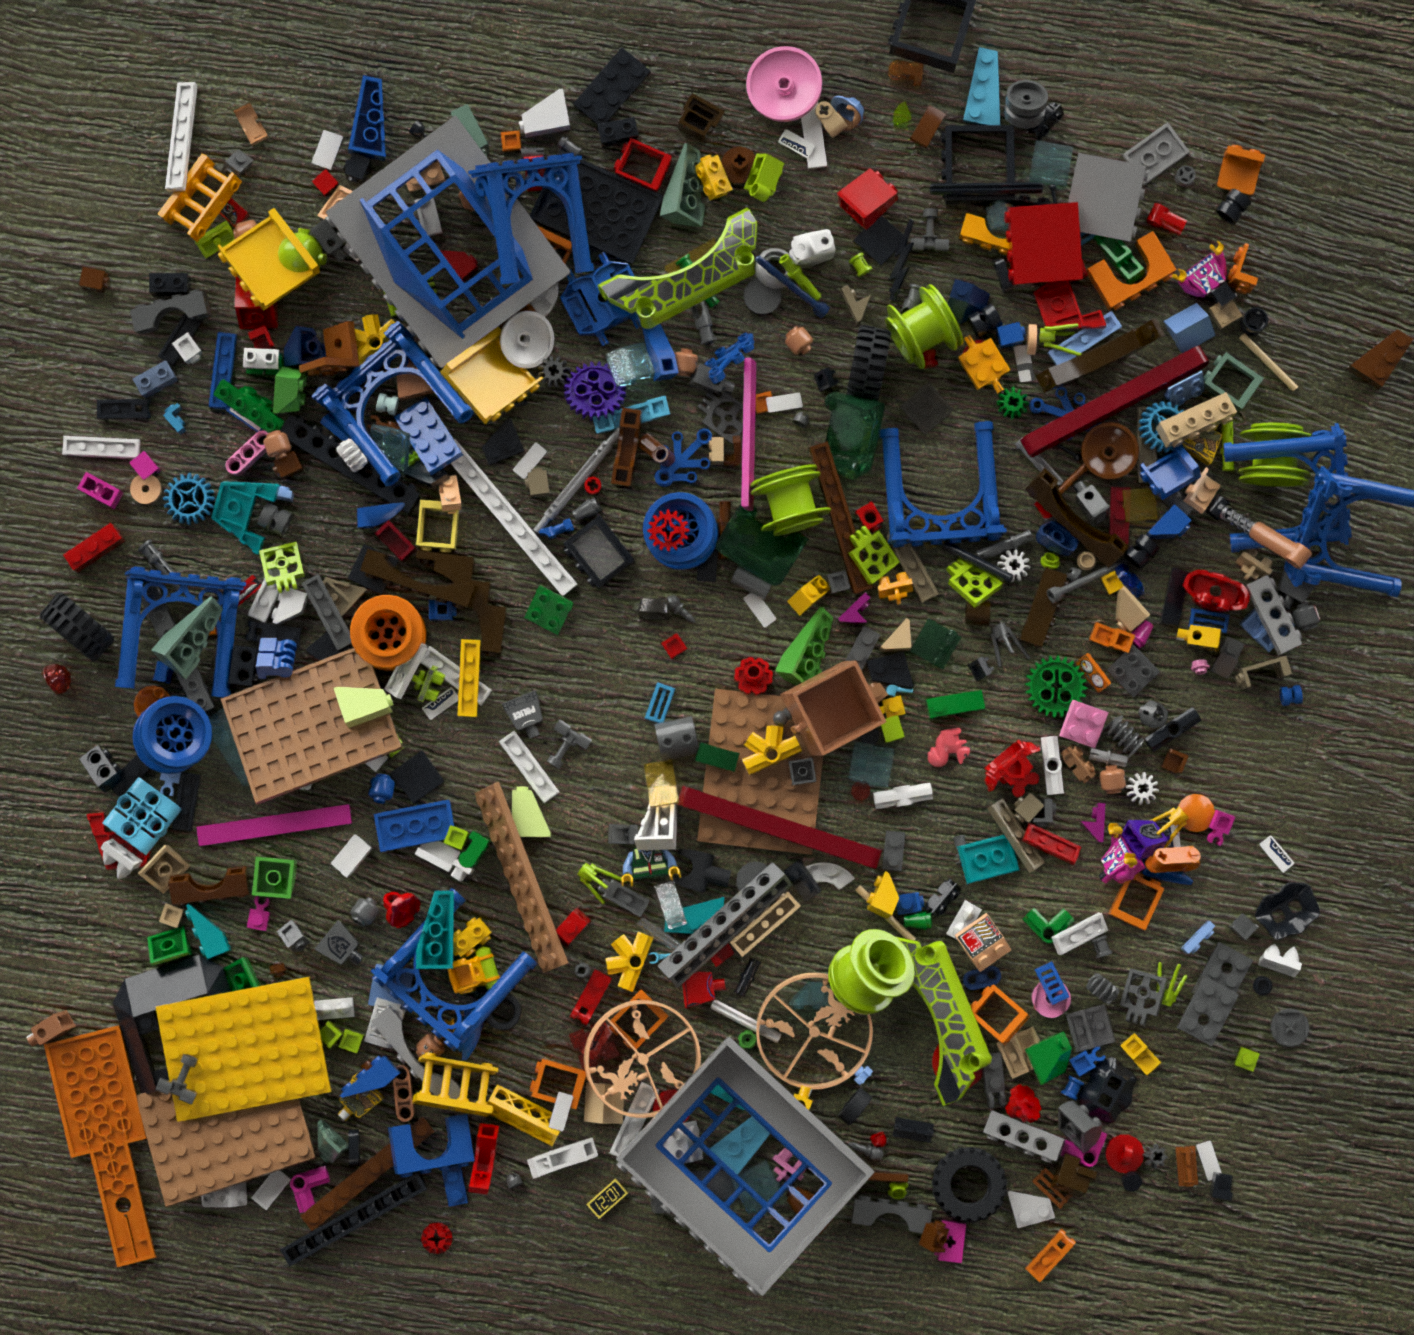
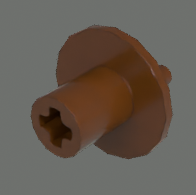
M737 146L729 149L724 154L721 163L729 181L735 184L746 183L756 157L752 150Z

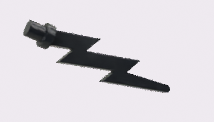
M913 219L909 220L894 257L899 256L889 278V281L895 279L892 288L889 289V292H891L889 300L897 301V296L901 292V285L909 270V267L905 269L903 267L914 245L913 242L907 245L914 224Z

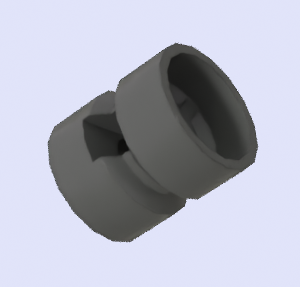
M268 502L263 508L257 524L266 529L272 528V532L283 536L291 523L293 514L283 509L279 511L277 506Z

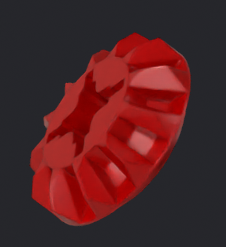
M442 1223L428 1225L423 1230L421 1236L423 1247L433 1254H441L447 1251L452 1243L450 1229ZM435 1230H437L438 1236L445 1237V1239L439 1241L438 1247H436L435 1241L428 1239L434 1237Z

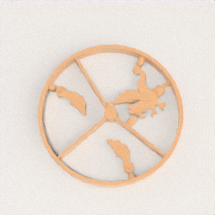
M804 973L786 979L769 993L757 1017V1044L764 1062L777 1077L800 1088L803 1085L811 1089H824L844 1082L862 1066L868 1056L872 1043L873 1026L870 1014L867 1015L869 1037L866 1049L833 1037L836 1030L835 1026L840 1027L842 1025L838 1023L841 1021V1017H844L846 1019L845 1022L848 1023L850 1018L847 1017V1013L853 1016L854 1013L848 1010L841 1002L834 999L833 991L826 986L829 978L828 974ZM805 978H823L822 984L824 986L821 987V991L829 993L828 1003L830 1006L821 1007L820 1011L816 1012L814 1021L811 1020L809 1023L776 995L780 989L794 981ZM772 997H775L809 1028L810 1034L784 1075L776 1070L768 1061L759 1037L760 1025L765 1024L768 1028L775 1027L780 1032L795 1037L792 1031L793 1027L789 1026L788 1022L781 1020L774 1023L771 1018H768L766 1021L761 1019L764 1009ZM833 1014L830 1018L826 1019V1022H829L828 1026L833 1025L830 1027L828 1034L821 1032L819 1027L814 1025L820 1019ZM820 1035L863 1052L858 1063L847 1073L844 1070V1064L839 1062L838 1056L833 1050H828L827 1048L817 1050V1053L824 1056L828 1062H833L836 1070L842 1074V1077L830 1082L807 1084L787 1077L812 1037Z
M635 1000L612 1008L594 1025L585 1046L584 1068L592 1090L604 1104L622 1115L635 1118L654 1117L663 1106L646 1065L649 1061L648 1057L685 1033L690 1032L696 1052L695 1073L701 1065V1053L693 1028L679 1012L656 1001ZM637 1004H652L664 1007L676 1014L687 1028L649 1053L644 1054L639 1053L608 1017L620 1009L632 1006L633 1011L631 1015L635 1018L633 1022L634 1032L640 1038L649 1039L644 1025L640 1022L641 1013L636 1009ZM605 1020L609 1022L635 1052L632 1058L627 1061L624 1060L619 1065L617 1070L618 1076L611 1072L603 1073L604 1068L602 1065L597 1068H589L590 1046L597 1030ZM634 1059L644 1066L645 1073L637 1076L638 1073H634L631 1070L625 1078ZM662 1062V1069L660 1070L662 1078L668 1083H674V1086L680 1089L684 1083L675 1079L674 1074L668 1069L665 1062ZM599 1072L602 1078L611 1079L614 1085L608 1088V1092L604 1095H600L593 1084L591 1073ZM648 1078L660 1110L643 1114L629 1113L615 1108L605 1099L607 1096H613L618 1092L621 1093V1100L623 1098L627 1099L624 1095L625 1091L630 1095L632 1092L634 1093L633 1090L628 1089V1086H632L633 1083L637 1086V1080L641 1081Z

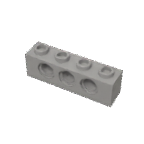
M1266 575L1247 584L1245 587L1249 592L1250 600L1278 656L1302 644L1301 640H1303L1301 633L1298 629L1295 630L1292 624L1294 623L1293 617L1289 612H1286L1284 599L1281 595L1278 596L1275 590L1277 586L1273 578H1269ZM1262 593H1268L1271 596L1270 602L1263 601ZM1271 610L1279 612V619L1271 617ZM1280 627H1284L1288 630V635L1286 637L1280 635Z
M992 1110L983 1131L988 1134L987 1138L996 1142H998V1139L1006 1141V1146L1014 1149L1019 1146L1024 1148V1153L1034 1156L1035 1153L1042 1156L1041 1160L1051 1164L1053 1160L1058 1162L1066 1139ZM1004 1125H1008L1011 1129L1008 1136H1003L1001 1133V1128ZM1023 1132L1029 1135V1140L1026 1143H1021L1019 1140V1136ZM1041 1139L1047 1142V1148L1043 1151L1037 1147V1143Z

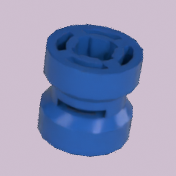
M1294 685L1292 688L1280 687L1279 694L1282 706H1288L1290 703H1303L1300 685Z

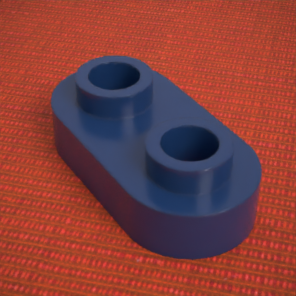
M988 966L981 972L978 969L971 970L964 974L963 984L970 990L995 985L1001 979V972L995 966ZM989 972L994 973L993 979L988 978L987 974ZM971 976L975 977L976 982L974 984L969 983V978Z

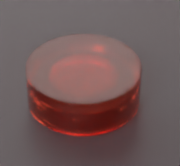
M858 781L852 786L851 794L854 799L863 801L869 797L870 787L866 782Z

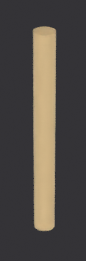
M1245 333L1239 338L1292 391L1298 388Z
M860 885L855 891L867 901L870 894ZM893 916L888 919L884 918L905 939H916Z

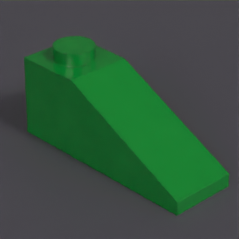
M982 690L925 700L929 719L985 709Z

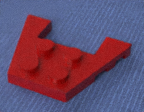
M1082 260L1083 278H1086L1088 274ZM1076 280L1047 282L1034 292V298L1045 326L1053 327L1077 323L1078 327L1070 329L1106 328V322L1101 310L1081 315L1070 282Z
M104 812L86 814L102 859L104 851L100 849L104 842L114 839L142 860L138 868H143L148 863L151 850L145 855L116 833L106 832V826L102 823L105 820ZM160 823L154 825L153 831L158 830ZM134 830L126 831L128 836L134 833ZM146 830L144 831V832H146L148 835H150L152 838H155L152 834H150V833L147 832ZM116 860V862L105 865L107 870H117L119 862Z

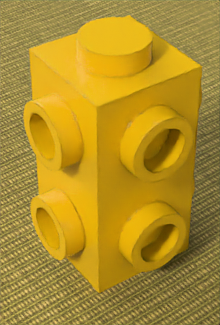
M707 155L700 159L701 162L695 167L696 174L703 183L705 195L708 196L710 201L727 195L733 189L719 156L711 157V155Z
M475 917L466 923V929L462 932L459 929L453 933V954L455 956L460 955V957H463L465 955L469 957L476 951L475 946L479 943L484 945L491 939L489 935L492 932L481 918L477 920Z

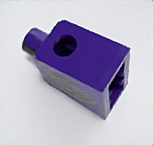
M1128 820L1121 834L1139 860L1153 856L1154 852L1159 848H1164L1170 839V834L1167 830L1157 835V831L1160 828L1156 822L1150 820Z

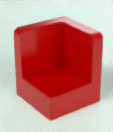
M265 325L248 332L250 340L256 349H276Z
M727 943L711 960L717 967L734 955V951Z

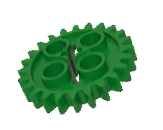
M1059 655L1056 656L1055 660L1049 656L1048 662L1042 658V665L1036 662L1034 664L1036 670L1029 669L1033 675L1026 676L1030 682L1025 683L1024 686L1030 689L1025 691V694H1031V697L1027 700H1034L1032 708L1038 705V713L1045 710V716L1052 712L1053 718H1055L1057 713H1059L1060 717H1063L1064 711L1068 713L1072 699L1082 703L1079 698L1086 697L1082 691L1087 690V687L1082 686V683H1085L1087 679H1081L1084 672L1078 673L1077 670L1080 666L1073 667L1074 660L1067 663V657H1064L1060 661ZM1057 669V685L1061 688L1057 689L1056 692L1057 703H1053L1055 689L1051 685L1055 683V670ZM1044 671L1051 673L1052 678L1050 681L1043 680L1042 673ZM1062 673L1070 674V682L1062 681ZM1043 690L1050 693L1051 697L1049 700L1041 698ZM1061 692L1069 694L1070 699L1068 702L1060 699Z

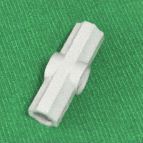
M1042 737L1041 747L1047 795L1064 794L1058 737ZM1053 760L1056 762L1057 768L1055 771L1048 769V761Z
M924 783L873 793L875 808L882 809L933 799L931 784Z

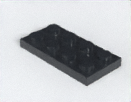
M621 47L576 99L573 106L597 126L598 124L607 123L648 77L651 71Z

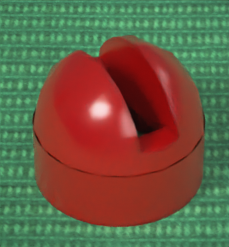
M884 1132L876 1133L870 1137L873 1146L878 1148L886 1145L887 1139Z

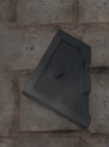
M904 651L867 661L871 680L909 688L914 687Z

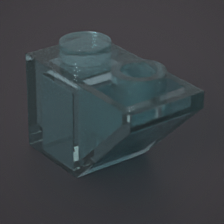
M807 982L789 1000V1005H793V1009H805V1005H812V1009H820L824 1005H828V992L823 993L821 991V987L824 986L822 982Z

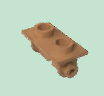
M1072 743L1060 753L1062 755L1061 758L1069 768L1076 764L1077 767L1072 772L1080 782L1086 783L1096 775L1093 764L1084 759L1083 752L1078 746H1074Z

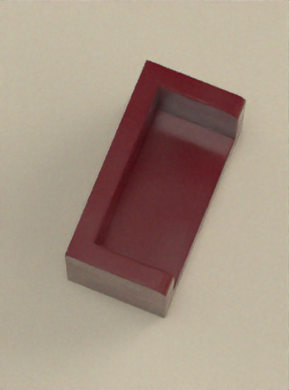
M389 520L375 533L403 563L417 551L411 542Z

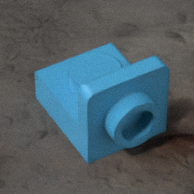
M177 403L170 405L165 410L166 413L163 416L182 435L186 431L183 427L185 422L178 415L174 417L182 410L181 406Z

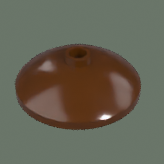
M1106 422L1093 427L1087 433L1082 442L1081 455L1085 466L1092 474L1102 479L1113 480L1125 476L1134 468L1139 456V446L1136 437L1127 427L1114 422ZM1110 450L1112 452V455L1107 456L1105 454V451Z

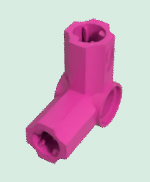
M1102 1132L1096 1144L1086 1152L1091 1153L1094 1157L1091 1164H1087L1084 1161L1083 1157L1085 1154L1068 1140H1066L1060 1156L1064 1154L1080 1158L1079 1164L1084 1167H1092L1098 1161L1107 1134Z
M326 1165L305 1172H298L292 1177L290 1187L294 1192L300 1213L307 1211L315 1204L311 1188L330 1182ZM296 1178H302L305 1182L304 1186L298 1187L295 1184Z

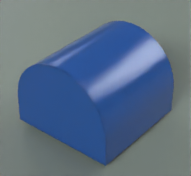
M157 661L153 680L170 684L173 670L164 663Z

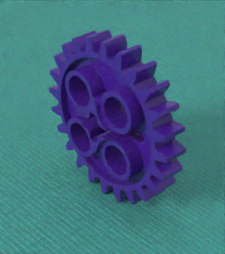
M591 361L589 367L583 363V369L576 367L577 373L570 372L571 378H567V384L564 385L566 390L564 395L567 398L566 403L570 404V410L576 409V415L582 413L583 419L589 415L590 421L596 416L598 421H600V416L603 415L608 419L607 413L614 415V409L620 410L619 404H624L623 398L626 397V385L624 384V378H620V372L615 373V367L608 369V363L602 367L600 361L597 363V366H594ZM592 377L598 378L595 381L590 380ZM606 388H612L613 390H611V391H606V390H604V389H606ZM579 391L586 392L585 394H578ZM599 401L601 404L594 405L593 402Z

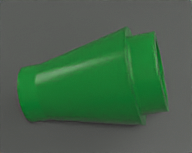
M925 911L904 916V927L922 930L932 928V914Z

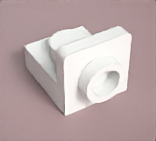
M188 332L172 343L187 364H194L201 359L203 352Z

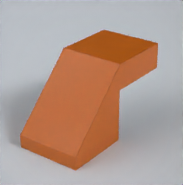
M1095 622L1089 640L1107 648L1129 653L1135 635L1119 628L1113 629Z

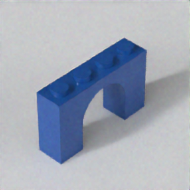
M467 1114L445 1117L448 1144L442 1155L431 1160L422 1158L415 1151L410 1124L388 1127L395 1174H401L402 1178L413 1176L412 1172L415 1171L425 1174L432 1172V1168L439 1167V1171L451 1169L450 1165L458 1164V1167L470 1165L469 1162L474 1161Z

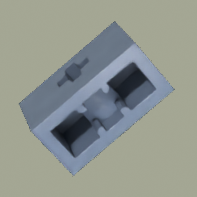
M166 360L133 378L139 392L145 399L179 381Z

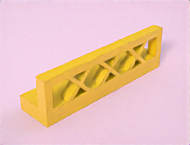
M497 1084L487 1102V1105L493 1106L491 1116L553 1147L560 1133V1130L549 1128L548 1121L551 1119L553 1112ZM497 1092L505 1095L507 1100L502 1101L496 1098ZM513 1103H521L524 1109L516 1108ZM536 1111L540 1113L541 1117L535 1118L531 1112Z

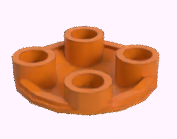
M154 685L140 690L134 700V710L138 718L154 702L170 697L168 692L162 687Z
M1200 794L1188 795L1178 805L1189 818L1185 821L1187 824L1183 828L1192 832H1200L1209 827L1215 809L1207 797Z

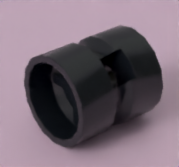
M1231 189L1226 195V201H1222L1215 211L1223 220L1235 225L1242 216L1241 212L1246 211L1251 201L1242 192Z
M992 304L982 308L980 313L976 311L967 316L969 324L978 338L986 335L989 329L995 330L1003 325L997 310Z
M1250 308L1240 319L1241 331L1247 336H1257L1267 326L1268 315L1261 308Z
M1141 534L1134 541L1135 546L1131 545L1124 552V556L1140 570L1149 563L1148 558H1153L1160 551L1158 545L1145 534Z

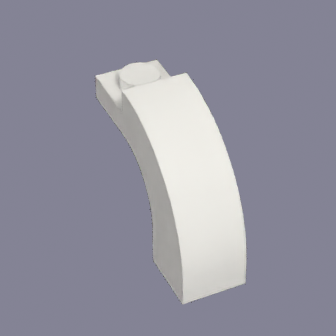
M588 1138L528 1159L527 1162L534 1179L558 1169L598 1156L593 1138Z

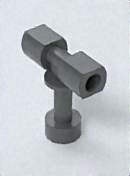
M923 209V218L927 219L926 235H923L922 239L911 238V243H914L911 249L912 252H924V249H935V252L948 253L949 239H938V236L934 235V219L938 218V209Z
M562 720L558 721L554 730L563 735L561 739L564 742L555 756L550 755L547 760L548 763L558 769L563 765L561 759L570 745L574 747L577 744L586 750L592 741L584 734H578L570 729L571 726Z
M183 1054L181 1062L184 1064L177 1080L173 1079L170 1082L160 1078L155 1090L167 1095L172 1093L179 1096V1100L192 1105L197 1092L187 1089V1084L184 1082L190 1068L196 1066L198 1059L191 1055Z

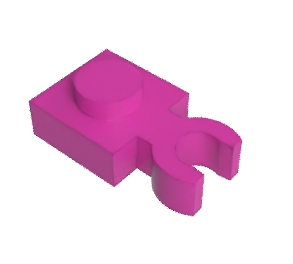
M1216 809L1209 825L1213 832L1208 834L1207 841L1212 843L1213 839L1217 837L1215 844L1221 846L1223 843L1222 835L1223 833L1229 834L1235 816Z
M256 896L254 900L256 909L250 908L247 928L267 931L270 912L265 911V908L269 906L270 898H266V902L261 905L259 903L260 896Z

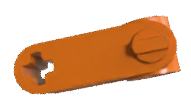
M1194 846L1159 848L1154 852L1153 856L1145 860V866L1152 873L1188 872L1200 866L1199 860L1201 855Z

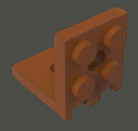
M347 321L323 329L326 357L299 365L300 373H308V376L322 374L323 377H330L337 373L346 372L351 367H359L354 321Z

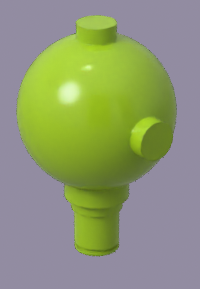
M298 228V233H294L318 264L319 268L321 265H325L327 255L323 254L318 240L309 234V229ZM285 238L278 249V256L282 265L293 272L308 271L309 268L299 252Z

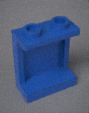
M1182 444L1173 448V452L1148 467L1144 463L1140 464L1141 472L1139 474L1145 483L1148 482L1154 495L1158 494L1162 500L1201 477L1198 464Z

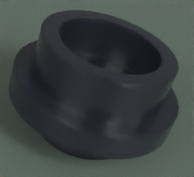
M1259 976L1253 982V989L1259 995H1267L1272 990V982L1266 976Z

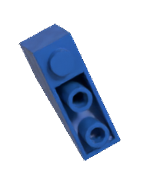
M661 324L651 329L642 327L653 380L672 379L679 371L675 354Z
M378 1056L370 1063L372 1067L369 1070L363 1069L356 1075L357 1080L353 1084L349 1082L341 1089L343 1093L340 1097L343 1098L385 1087L401 1072L386 1056L382 1058Z

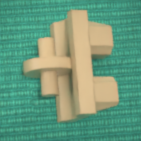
M1247 549L1242 552L1235 563L1241 566L1240 570L1246 573L1244 576L1245 580H1248L1250 576L1257 580V578L1260 579L1271 574L1273 561L1264 557L1260 562L1255 558L1258 552L1255 549Z

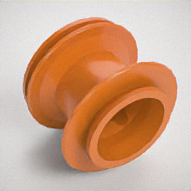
M380 595L364 602L355 612L350 625V638L356 653L364 661L373 665L374 668L384 671H394L397 666L409 661L416 654L421 643L425 644L427 639L425 622L420 613L407 600L393 595ZM394 617L398 618L396 625L391 624V619ZM379 619H383L385 621L382 627H379L377 625V621ZM402 628L406 629V634L404 636H401L399 634V631ZM389 629L394 630L392 633L393 637L386 639V631ZM378 632L379 637L372 639V633ZM400 641L401 645L394 648V643ZM386 643L388 647L385 650H381L380 645Z

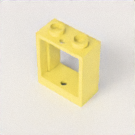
M420 500L416 546L421 548L420 551L432 552V549H440L439 552L451 553V550L456 551L459 510H452L456 511V513H453L451 544L423 542L426 510L442 511L441 501Z

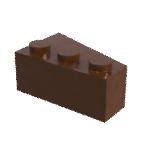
M1396 329L1346 370L1379 390L1404 355L1413 338Z

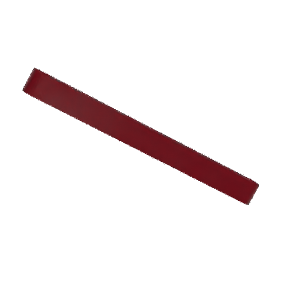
M1200 346L1193 347L1025 435L1020 442L1029 457H1035L1203 369L1210 361Z
M682 786L676 803L679 806L873 869H877L882 850Z

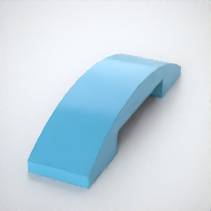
M666 396L625 407L643 411L641 424L670 415ZM622 408L614 410V415L607 413L608 419L602 415L600 416V421H598L597 417L594 416L593 422L596 434L615 431L620 426Z

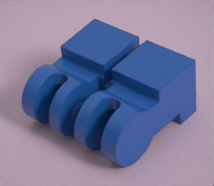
M261 638L256 662L258 679H266L267 675L290 677L293 673L297 644L289 639L277 641V638Z

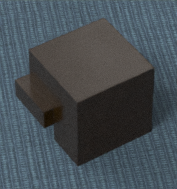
M691 93L683 107L684 113L678 121V129L705 144L712 130L718 126L725 111Z
M1064 1154L1059 1158L1051 1188L1080 1198L1087 1193L1089 1183L1096 1179L1097 1172L1078 1166L1080 1158Z

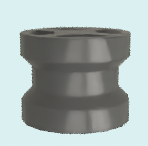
M1186 165L1179 168L1175 175L1177 185L1189 187L1195 179V170Z

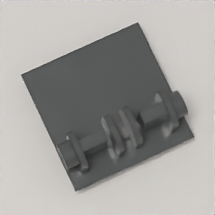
M1134 644L1131 646L1129 653L1121 655L1107 669L1133 697L1160 673Z

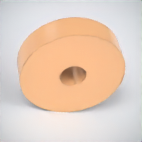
M1028 324L1027 355L1036 354L1037 325Z
M138 475L131 482L130 492L138 503L149 505L159 499L162 493V486L160 481L153 475L149 476L146 480H143ZM149 486V491L143 492V487Z

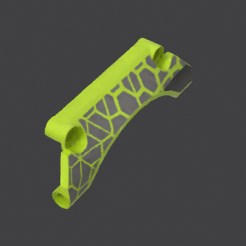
M745 208L728 217L724 231L716 244L703 257L691 265L660 276L634 277L616 275L598 284V289L604 300L608 299L610 303L631 314L636 312L641 326L645 329H651L755 274V259L751 251L756 249L757 221L750 209Z
M896 937L904 944L912 957L915 970L912 985L928 1006L936 1026L940 1058L934 1086L942 1105L945 1106L964 1096L975 1079L973 1072L988 1066L992 1061V1057L948 954L946 945L942 941H935L922 947L918 941Z

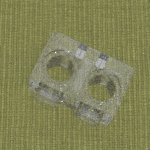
M674 881L655 886L668 929L687 924Z

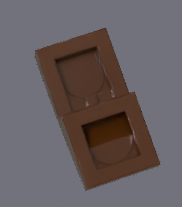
M929 105L910 140L927 148L946 114Z

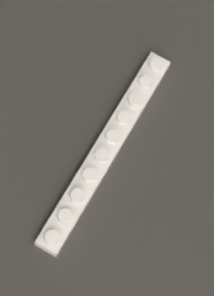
M454 439L463 456L452 462L451 465L562 597H564L577 586V583L462 446Z

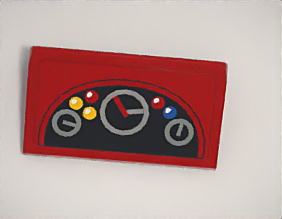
M232 198L228 200L219 213L235 228L237 223L244 222L250 216Z

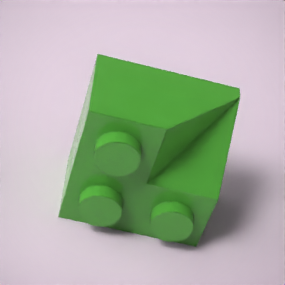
M282 366L276 374L273 413L299 411L302 405H305L306 394H303V389L307 385V375L300 373L299 368Z
M256 857L252 895L291 899L296 878L297 860Z

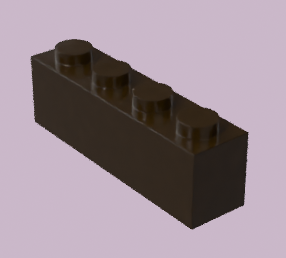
M1047 567L1043 570L1019 638L1020 642L1037 648L1047 644L1050 636L1047 634L1049 627H1053L1056 616H1053L1055 609L1059 610L1062 600L1054 604L1051 603L1047 596V590L1054 586L1061 588L1068 585L1069 581L1066 580V574Z

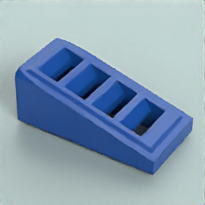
M1052 961L1034 969L1051 1005L1069 998L1068 992ZM1046 970H1052L1051 973L1045 976L1041 975V973ZM1052 976L1055 977V980H1052L1048 983H1045L1044 981ZM1058 983V987L1049 991L1048 987ZM1061 990L1062 994L1054 998L1051 994Z

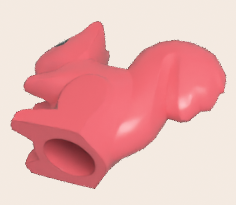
M960 728L941 730L940 735L936 739V747H932L928 752L927 759L932 766H945L951 753H956L959 764H962L963 760L969 755L970 748L962 746L967 741L965 739L959 740L958 734L962 732Z

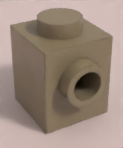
M542 468L531 469V472L527 473L528 478H525L526 490L530 489L531 498L550 495L547 471Z
M1028 793L1024 798L1020 797L1013 804L1015 806L1013 811L1016 813L1014 816L1021 823L1024 821L1029 823L1044 805L1031 793Z

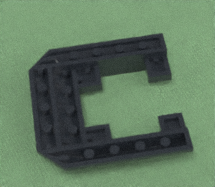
M196 955L124 979L112 1004L141 1094L157 1092L155 1089L160 1078L169 1081L167 1067L155 1071L144 1038L145 1033L160 1029L155 1013L156 1006L231 992L223 966L201 955Z

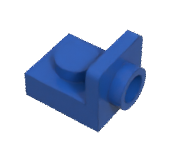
M919 892L898 895L899 900L896 905L898 915L922 911L921 907H924L923 895L919 896Z

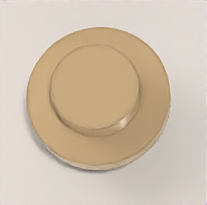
M1082 552L1077 557V565L1082 570H1091L1096 564V558L1091 552Z

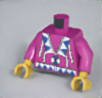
M1217 241L1218 247L1216 249L1214 245H1210V249L1215 252L1214 255L1210 253L1188 271L1178 269L1180 272L1179 277L1176 274L1172 275L1173 279L1178 280L1185 293L1204 298L1213 289H1217L1226 281V260L1222 252L1224 245L1221 242Z
M1110 823L1108 832L1113 834L1111 836V846L1101 859L1105 870L1099 874V878L1105 884L1111 879L1122 884L1132 880L1134 875L1142 871L1145 866L1142 860L1137 858L1125 839L1119 835L1123 832L1119 824Z

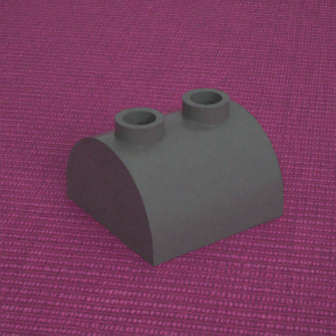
M692 716L654 724L662 762L697 754L698 742Z
M1068 1101L1058 1107V1129L1085 1154L1099 1140L1102 1133V1123L1096 1117L1092 1119L1084 1105L1078 1106L1074 1101Z

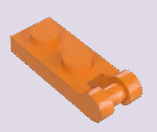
M1061 1228L1025 1269L1041 1282L1075 1245L1076 1241L1073 1238L1070 1239ZM1060 1240L1065 1244L1062 1249L1056 1245Z

